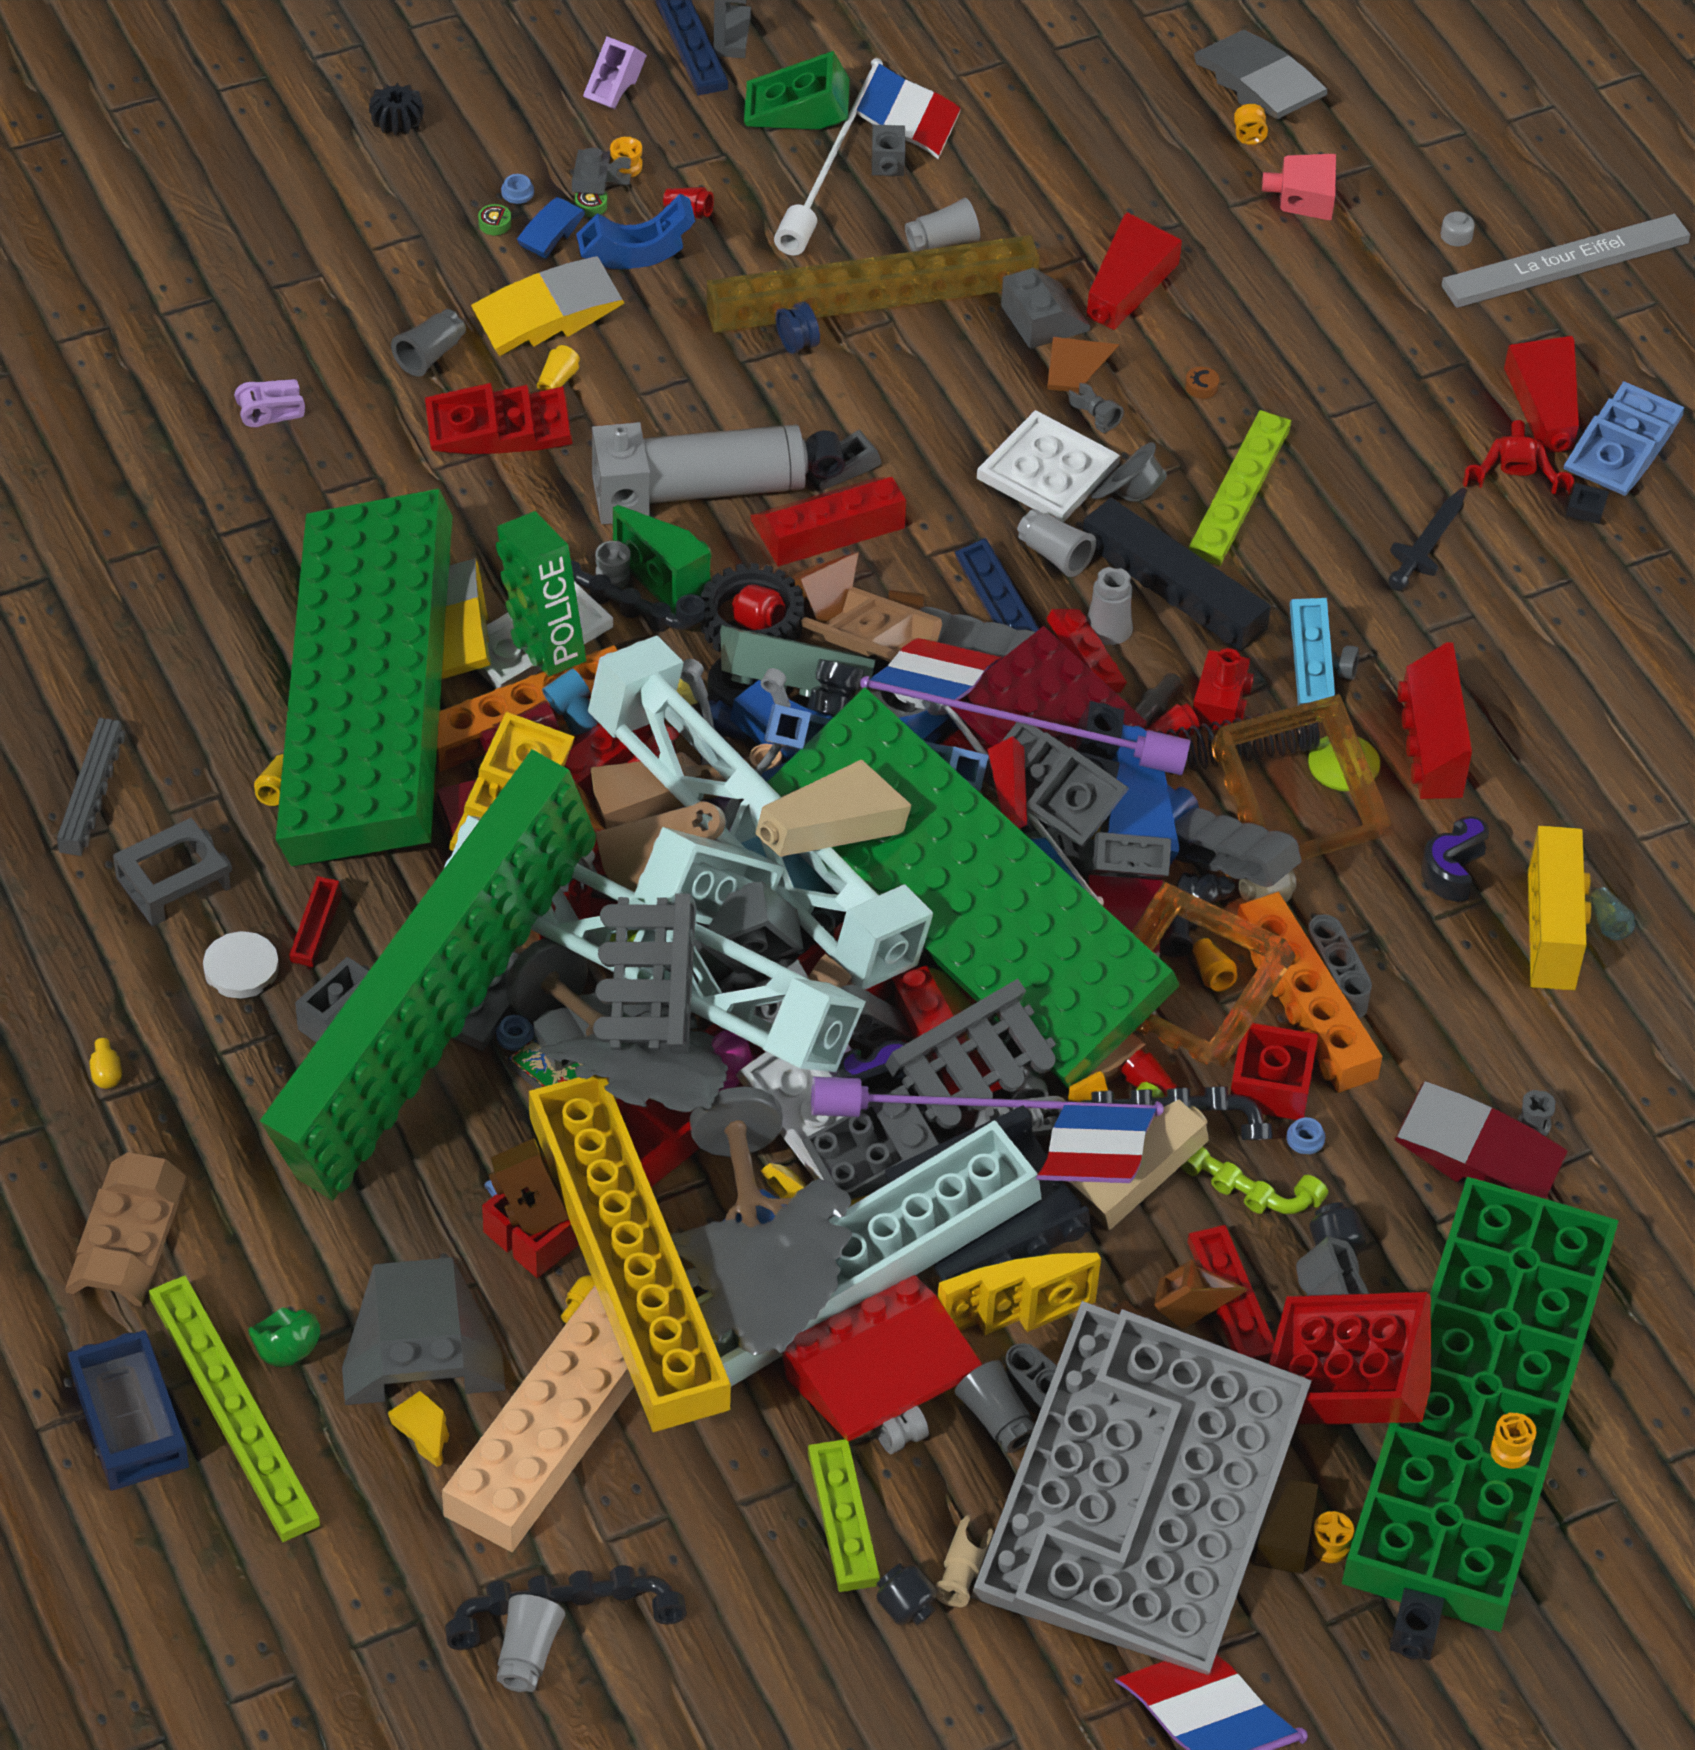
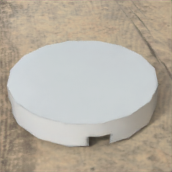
M240 931L229 933L216 939L205 952L203 968L207 983L210 986L212 984L214 988L218 989V993L226 997L242 999L256 996L262 993L263 988L269 983L272 985L277 978L279 961L276 948L267 938L257 933Z

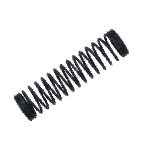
M1309 705L1300 706L1298 711L1290 708L1287 713L1279 710L1276 715L1273 712H1268L1265 717L1262 714H1257L1254 719L1251 716H1246L1243 721L1236 717L1232 723L1224 719L1221 725L1213 721L1210 727L1206 723H1202L1199 729L1195 725H1191L1188 731L1184 727H1180L1177 732L1173 729H1169L1166 732L1168 735L1172 732L1176 737H1179L1181 730L1185 732L1186 739L1190 740L1194 767L1190 755V746L1187 759L1191 770L1194 772L1197 769V758L1190 736L1192 728L1197 732L1199 761L1205 770L1208 767V755L1201 734L1202 727H1206L1208 730L1209 754L1211 762L1216 768L1219 765V752L1212 732L1214 725L1219 727L1220 752L1222 760L1227 766L1230 763V749L1223 730L1225 723H1228L1231 727V750L1233 758L1238 764L1241 762V746L1234 728L1236 721H1239L1242 725V748L1244 756L1249 762L1252 760L1253 752L1250 736L1245 726L1247 719H1250L1253 723L1252 740L1255 754L1259 760H1262L1264 756L1262 737L1256 724L1258 717H1261L1264 721L1263 738L1266 752L1270 758H1273L1275 754L1272 731L1267 722L1269 715H1272L1275 719V743L1281 756H1284L1286 752L1283 729L1278 720L1280 713L1286 717L1285 735L1288 748L1292 754L1296 753L1297 742L1294 727L1289 718L1291 711L1297 715L1296 733L1300 749L1303 752L1316 751L1320 745L1318 719L1314 709ZM1288 723H1289V726H1290V729H1291V733H1292V738H1293V749H1292V746H1291V743H1290V738H1289ZM1277 726H1278V728H1279L1280 735H1281L1282 751H1281V748H1280V745H1279ZM1266 728L1271 742V753L1268 747ZM1256 733L1258 735L1260 745V755L1256 743ZM1245 735L1248 742L1249 757L1245 745ZM1234 737H1235V740H1236V745H1237V750H1238V759H1237L1236 752H1235V747H1234ZM1223 739L1226 747L1227 761L1223 749ZM1212 741L1215 749L1216 763L1212 751ZM1201 744L1204 752L1205 765L1201 753Z

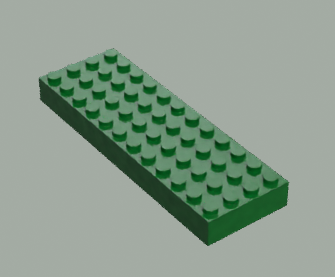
M440 489L306 513L276 829V841L290 866L431 842L445 613L453 518Z
M866 687L835 715L803 749H800L767 781L781 797H784L862 759L911 804L902 833L831 848L878 895L905 884L933 912L922 950L976 1002L1019 979L1026 990L1020 1000V1004L1023 1008L1027 1005L1031 1006L1034 1014L1030 1019L1044 1040L1051 1037L1056 1044L1051 1049L1055 1055V1064L1049 1071L1068 1089L1073 1084L1087 1078L1180 986L1171 968ZM998 1016L994 1017L998 1022L1001 1021Z
M531 749L260 1119V1123L297 1180L332 1201L335 1200L340 1192H344L350 1186L355 1170L362 1161H366L371 1157L376 1147V1141L384 1130H389L398 1118V1111L407 1099L415 1096L420 1088L421 1079L429 1068H434L439 1063L444 1047L451 1038H455L462 1031L465 1018L473 1007H478L483 1002L487 994V988L494 978L504 973L509 963V957L517 946L520 947L527 941L531 927L539 916L542 917L548 912L552 904V898L559 888L569 883L573 876L574 868L582 856L586 857L592 851L597 836L569 769Z
M1471 1177L1466 1178L1430 1293L1431 1388L1423 1421L1415 1423H1389L1347 1557L1342 1579L1343 1585L1401 1602L1404 1588L1442 1597L1445 1599L1441 1615L1501 1633L1619 1220ZM1508 1413L1523 1414L1530 1418L1536 1427V1436L1529 1461L1524 1466L1516 1469L1500 1466L1492 1458L1490 1451L1497 1421Z

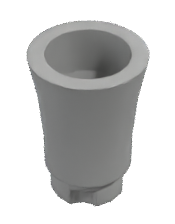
M966 197L948 207L918 217L916 221L905 224L907 241L911 251L915 254L924 251L928 253L949 246L980 241V228L972 204Z
M1036 509L1030 510L1021 519L1017 528L1019 539L1026 542L1028 547L1052 562L1067 577H1075L1080 574L1090 563L1096 549V538L1093 534L1069 526L1048 513H1042Z
M1107 567L1102 569L1098 573V579L1093 587L1092 601L1086 619L1104 645L1120 644L1126 641L1133 632L1131 578L1128 572L1122 568L1114 569Z
M526 1594L515 1595L509 1599L507 1625L498 1660L499 1669L497 1673V1681L505 1688L516 1692H533L536 1689L538 1678L543 1674L555 1635L565 1617V1612L559 1605L548 1599Z

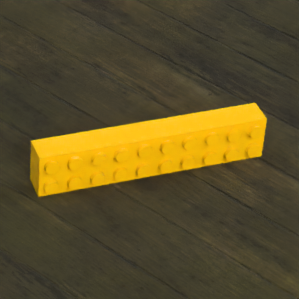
M593 1075L588 1079L578 1077L530 1090L529 1112L531 1123L652 1432L729 1411L731 1383L615 1098L605 1090L604 1086L609 1084L607 1078Z

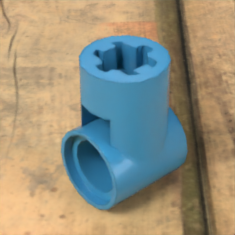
M570 669L542 689L551 707L556 713L563 715L572 734L585 733L597 725L598 721L588 712L590 701L587 697L591 694L590 690L576 670Z

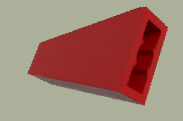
M1127 212L1120 222L1090 288L1086 316L1097 323L1115 330L1179 265L1182 240Z
M1573 336L1508 345L1504 370L1534 438L1543 444L1546 453L1574 449L1579 420L1575 341Z

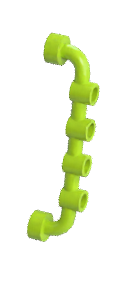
M1142 1082L1136 1089H1151L1152 1097H1165L1159 1088L1148 1082ZM1203 1146L1180 1166L1183 1171L1192 1176H1197L1202 1169L1212 1174L1214 1177L1211 1180V1184L1222 1194L1229 1195L1234 1188L1245 1193V1205L1253 1212L1259 1214L1263 1213L1267 1207L1283 1214H1296L1304 1211L1309 1206L1319 1207L1328 1195V1189L1323 1182L1314 1176L1304 1175L1294 1187V1193L1297 1197L1292 1199L1283 1198L1277 1195L1274 1189L1266 1182H1255L1244 1176L1236 1165L1230 1162L1223 1164L1211 1157Z

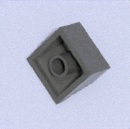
M1035 268L1003 277L1001 306L1030 349L1051 343L1053 337L1067 338L1090 331L1089 323L1061 282Z
M763 881L748 883L742 889L729 893L707 928L771 961L804 949L797 909ZM701 943L703 948L735 973L739 974L752 969Z

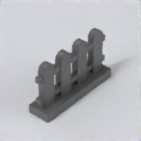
M675 894V905H668L667 897H657V905L629 904L628 897H618V904H609L600 912V920L603 925L610 930H616V942H605L598 949V958L602 964L607 967H614V979H604L596 986V996L602 1003L612 1005L611 1017H601L594 1023V1034L600 1041L610 1042L611 1050H621V1042L649 1043L650 1050H660L661 1043H667L673 1054H689L696 903L691 894ZM628 930H656L655 942H627ZM667 930H673V942H666ZM653 967V979H625V968ZM665 968H671V980H664ZM623 1005H651V1017H623ZM663 1005H669V1017H662Z
M1016 979L893 1051L885 1065L893 1077L904 1071L907 1077L902 1080V1083L906 1089L914 1086L919 1096L993 1099L989 1086L998 1081L1006 1091L1013 1092L1018 1090L1024 1082V1074L1020 1068L1028 1063L1039 1073L1048 1072L1055 1064V1055L1051 1049L1056 1044L1051 1037L1044 1040L1030 1019L1034 1014L1031 1006L1027 1005L1023 1008L1020 1004V1000L1026 990L1019 979ZM998 1016L1001 1021L991 1026L989 1020ZM1008 1031L1023 1054L1013 1058L998 1035ZM967 1034L970 1040L960 1045L957 1039ZM977 1049L991 1070V1073L984 1077L980 1075L967 1055ZM936 1053L938 1058L929 1063L926 1057ZM944 1067L960 1090L950 1096L936 1074L937 1071ZM925 1104L929 1109L924 1113L928 1122L935 1119L942 1128L952 1129L957 1126L961 1119V1111L957 1105ZM971 1106V1107L974 1108V1109H976V1110H984V1109H986L988 1106Z

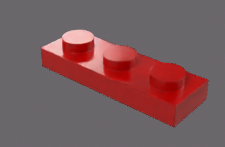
M1052 609L1047 617V621L1059 640L1113 691L1121 693L1127 681L1080 609Z

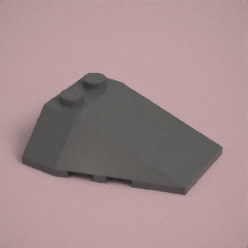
M453 1257L374 1264L342 1366L345 1405L385 1402L384 1384L464 1377L465 1394L505 1390L502 1352Z

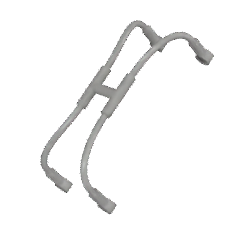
M686 659L683 663L680 678L689 684L695 700L699 701L703 718L714 728L712 713L707 699L708 692L701 678L704 668L698 661ZM775 668L768 669L761 680L762 688L771 693L775 704L790 708L791 704L784 689V684L787 680L785 674ZM773 744L754 769L760 776L774 760L782 745ZM703 757L701 765L710 764V763ZM730 798L723 813L726 819L725 827L730 830L740 804L744 799ZM698 823V827L706 829L701 823ZM592 850L586 857L582 856L577 864L597 873L592 863L595 859V853ZM592 888L594 893L599 897L604 899H613Z

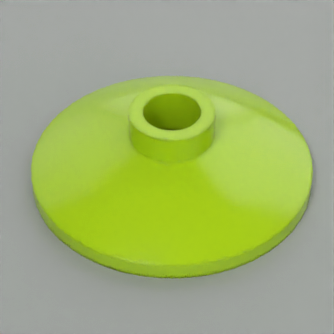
M1333 734L1320 739L1318 749L1310 751L1308 765L1315 779L1324 786L1338 791H1356L1369 786L1377 778L1380 770V758L1375 748L1364 739L1349 734Z

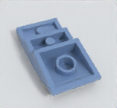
M1623 381L1613 399L1609 398L1600 414L1593 417L1564 464V470L1626 496L1669 439L1684 414V407Z

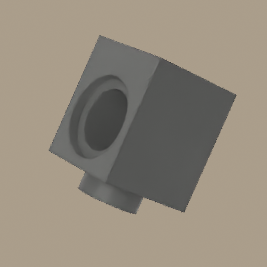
M873 124L872 175L904 176L905 125Z

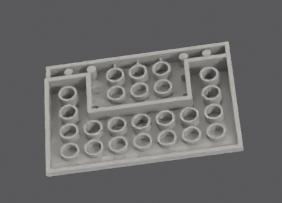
M1082 1301L976 1580L971 1598L1209 1675L1312 1380L1121 1309L1119 1315Z

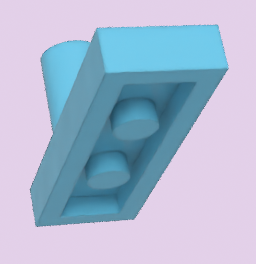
M1327 598L1292 599L1290 601V615L1298 706L1333 705L1336 701Z

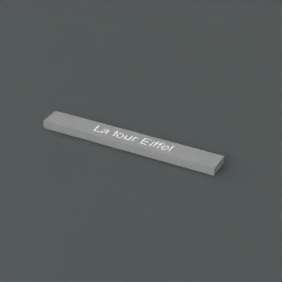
M1671 214L1444 277L1442 288L1455 307L1458 308L1689 243L1690 233L1676 214Z

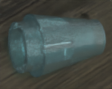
M1599 888L1591 894L1590 902L1592 903L1602 934L1612 940H1622L1628 937L1635 928L1634 913L1611 893L1608 888Z

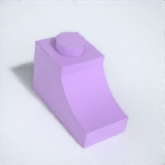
M606 37L583 97L615 110L625 90L631 84H636L647 55L636 47Z

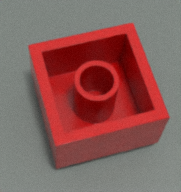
M1243 1021L1230 1094L1249 1097L1256 1102L1264 1115L1293 1120L1304 1118L1318 1034Z

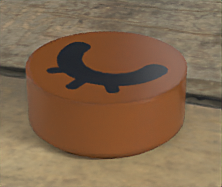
M1195 367L1188 371L1186 375L1185 389L1188 394L1195 398H1211L1218 392L1219 375L1211 368Z

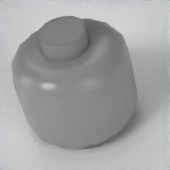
M1460 211L1447 214L1442 222L1441 238L1452 246H1465L1469 244L1473 238L1474 220L1467 213Z

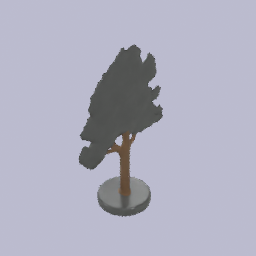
M546 937L533 942L520 953L510 968L506 981V996L512 1009L520 1016L535 1022L541 1014L548 1010L568 1007L589 1025L586 1029V1037L577 1036L567 1041H560L557 1044L545 1045L540 1048L539 1052L546 1054V1058L559 1062L565 1059L583 1064L575 1067L576 1076L579 1078L588 1079L593 1075L614 1079L615 1081L604 1086L605 1090L628 1104L645 1107L647 1106L645 1102L651 1099L662 1102L665 1107L680 1112H691L697 1107L712 1108L711 1104L714 1102V1097L718 1095L719 1089L724 1088L723 1082L726 1081L727 1076L725 1071L728 1070V1067L722 1062L721 1056L714 1052L715 1049L712 1047L714 1036L702 1031H691L698 1028L697 1019L693 1015L690 1016L689 1054H673L667 1043H661L660 1050H650L649 1043L621 1042V1050H611L610 1042L600 1041L593 1031L594 1023L599 1018L608 1016L595 1010L580 997L588 976L587 958ZM669 1008L662 1009V1017H669ZM651 1009L641 1015V1017H651Z
M751 1087L727 1088L719 1091L718 1095L714 1097V1102L711 1104L712 1108L697 1107L690 1115V1130L692 1138L699 1148L713 1155L731 1157L738 1191L737 1202L729 1209L725 1221H713L707 1225L691 1228L682 1233L674 1232L670 1236L679 1257L691 1262L696 1267L685 1270L691 1287L699 1285L703 1290L711 1291L713 1297L698 1305L712 1339L716 1340V1343L720 1342L722 1336L732 1329L739 1337L740 1348L752 1355H760L770 1349H777L781 1353L785 1351L787 1345L806 1327L810 1320L817 1318L819 1311L831 1299L832 1292L837 1290V1276L840 1273V1267L836 1264L835 1260L841 1257L842 1249L852 1237V1231L850 1232L846 1227L830 1223L828 1217L831 1215L840 1218L844 1217L848 1207L851 1205V1198L847 1192L841 1190L836 1185L821 1179L814 1180L803 1189L797 1191L793 1198L774 1199L763 1196L756 1186L750 1153L763 1149L776 1139L782 1129L783 1114L781 1105L773 1095L762 1089ZM756 1206H763L771 1210L775 1215L774 1219L761 1224L757 1220ZM740 1213L742 1221L736 1223V1215Z

